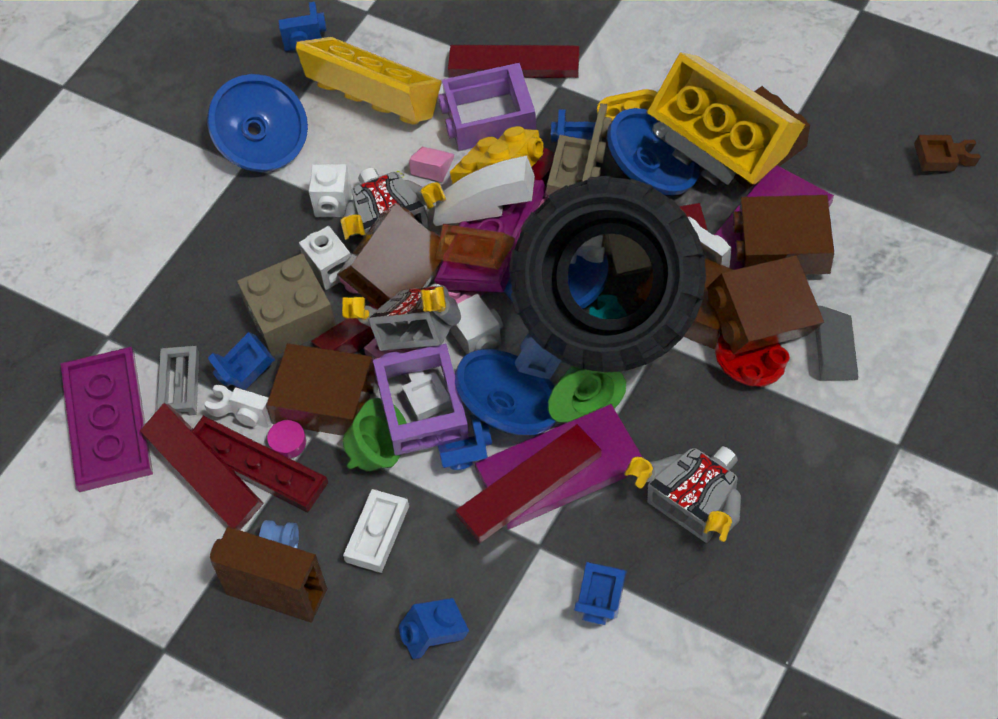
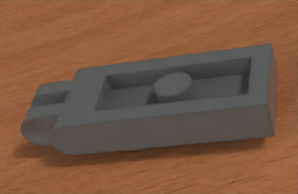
M657 122L653 125L652 132L675 149L671 154L687 166L692 161L703 168L700 175L715 186L720 181L728 185L736 175L731 169L666 124Z

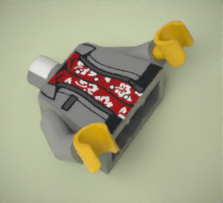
M374 168L363 170L358 177L361 184L352 188L353 200L347 203L344 218L340 221L344 238L346 240L349 239V236L357 234L363 235L364 238L379 215L395 203L400 207L408 209L421 225L428 228L425 206L431 209L434 207L433 204L435 202H444L446 200L440 183L434 182L422 187L410 180H403L397 172H390L379 176Z
M433 284L430 287L402 290L378 310L365 306L364 297L342 298V316L344 318H358L361 323L371 327L380 351L439 346L444 342L451 327L457 325L461 320V313L456 300L449 296L445 286Z
M720 446L711 457L696 448L688 450L684 455L676 454L651 462L642 457H634L624 472L626 476L634 475L638 477L635 482L638 488H642L646 482H650L648 484L647 503L705 543L709 542L714 532L721 534L719 540L725 542L728 532L740 521L741 495L736 490L738 478L730 471L738 459L727 447Z

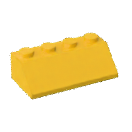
M333 37L297 42L296 51L305 76L317 81L318 87L326 90L337 89L344 92V97L352 101L362 102L364 100L371 103L372 109L376 111L400 115L399 119L405 123L418 124L420 121L432 119L442 84L441 80Z
M682 52L677 56L647 111L649 115L678 132L752 184L759 182L788 155L805 126L804 123L697 55Z

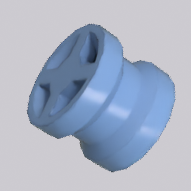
M265 520L262 523L259 533L260 537L298 548L299 530L297 523L287 522L284 526L277 525L274 521Z

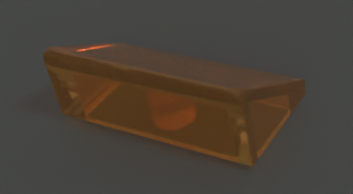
M443 224L435 259L499 269L511 250L515 238L502 232Z

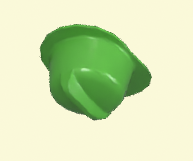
M571 366L560 377L558 384L552 390L548 400V412L551 418L558 422H570L609 404H612L615 409L622 401L626 392V380L621 372L604 373L587 369L582 370Z
M371 398L362 406L352 425L343 436V447L350 458L346 465L349 469L357 466L365 471H376L382 467L391 468L400 457V455L395 456L381 398ZM394 405L398 425L406 424L407 422L403 414Z

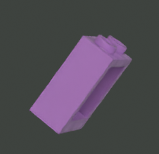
M520 63L442 80L443 94H438L442 114L448 113L449 118L445 119L449 139H456L459 151L473 148L479 140L485 137L499 139L504 131L511 127L520 126L524 129L536 130L535 109ZM506 94L511 95L516 112L462 124L457 105Z
M446 343L439 346L419 347L417 350L405 353L390 352L384 354L379 359L373 360L375 376L395 456L469 439L468 423L462 400L455 386V374ZM441 366L453 413L398 425L387 378Z

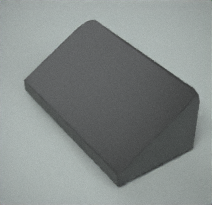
M818 306L824 323L815 329L820 381L858 380L851 315L825 306Z

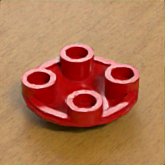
M721 335L715 347L716 360L722 370L735 381L748 386L764 387L775 383L783 376L790 358L788 351L781 347L779 343L733 355L729 343Z

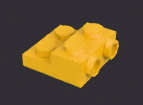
M515 126L505 130L499 139L485 137L479 140L469 153L450 171L452 184L486 166L513 158L527 156L532 167L543 155V141L539 136L538 130Z

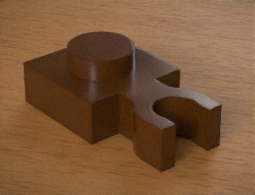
M918 135L914 142L922 171H955L959 163L964 166H976L981 158L980 154L968 153L976 145L975 139L953 143L951 135Z

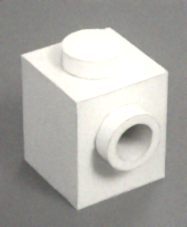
M312 165L309 195L315 217H344L346 205L351 201L352 194L347 165Z
M327 226L318 232L311 233L306 239L299 242L301 253L304 254L318 282L325 291L340 283V277L337 274L351 256L349 250L330 226Z
M478 294L458 303L461 320L457 325L451 327L450 332L466 355L481 349L495 350L497 346L502 344L500 329L503 328V323L494 308L489 310Z

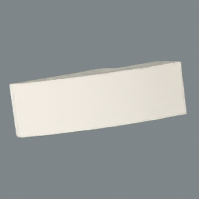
M528 157L513 158L486 166L449 186L443 191L446 200L444 202H436L433 218L434 225L439 226L502 216L503 205L532 201L535 176Z

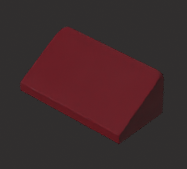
M372 304L367 305L378 310V308H376ZM347 318L313 339L311 343L315 348L354 354L375 339L372 328L361 323L358 318Z

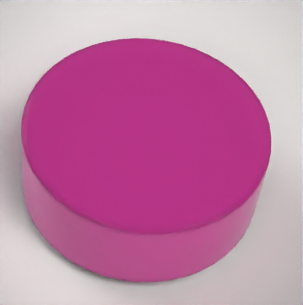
M292 420L276 423L271 427L267 435L270 449L290 459L301 454L306 446V436L302 426Z

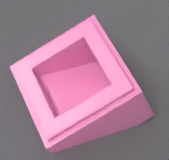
M422 146L409 160L411 175L443 182L454 159V154Z

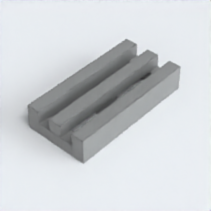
M197 346L161 348L157 410L163 403L171 405L180 416H182V412H188L189 415H197L199 351ZM189 356L187 401L183 402L185 357ZM176 357L174 403H168L171 358Z

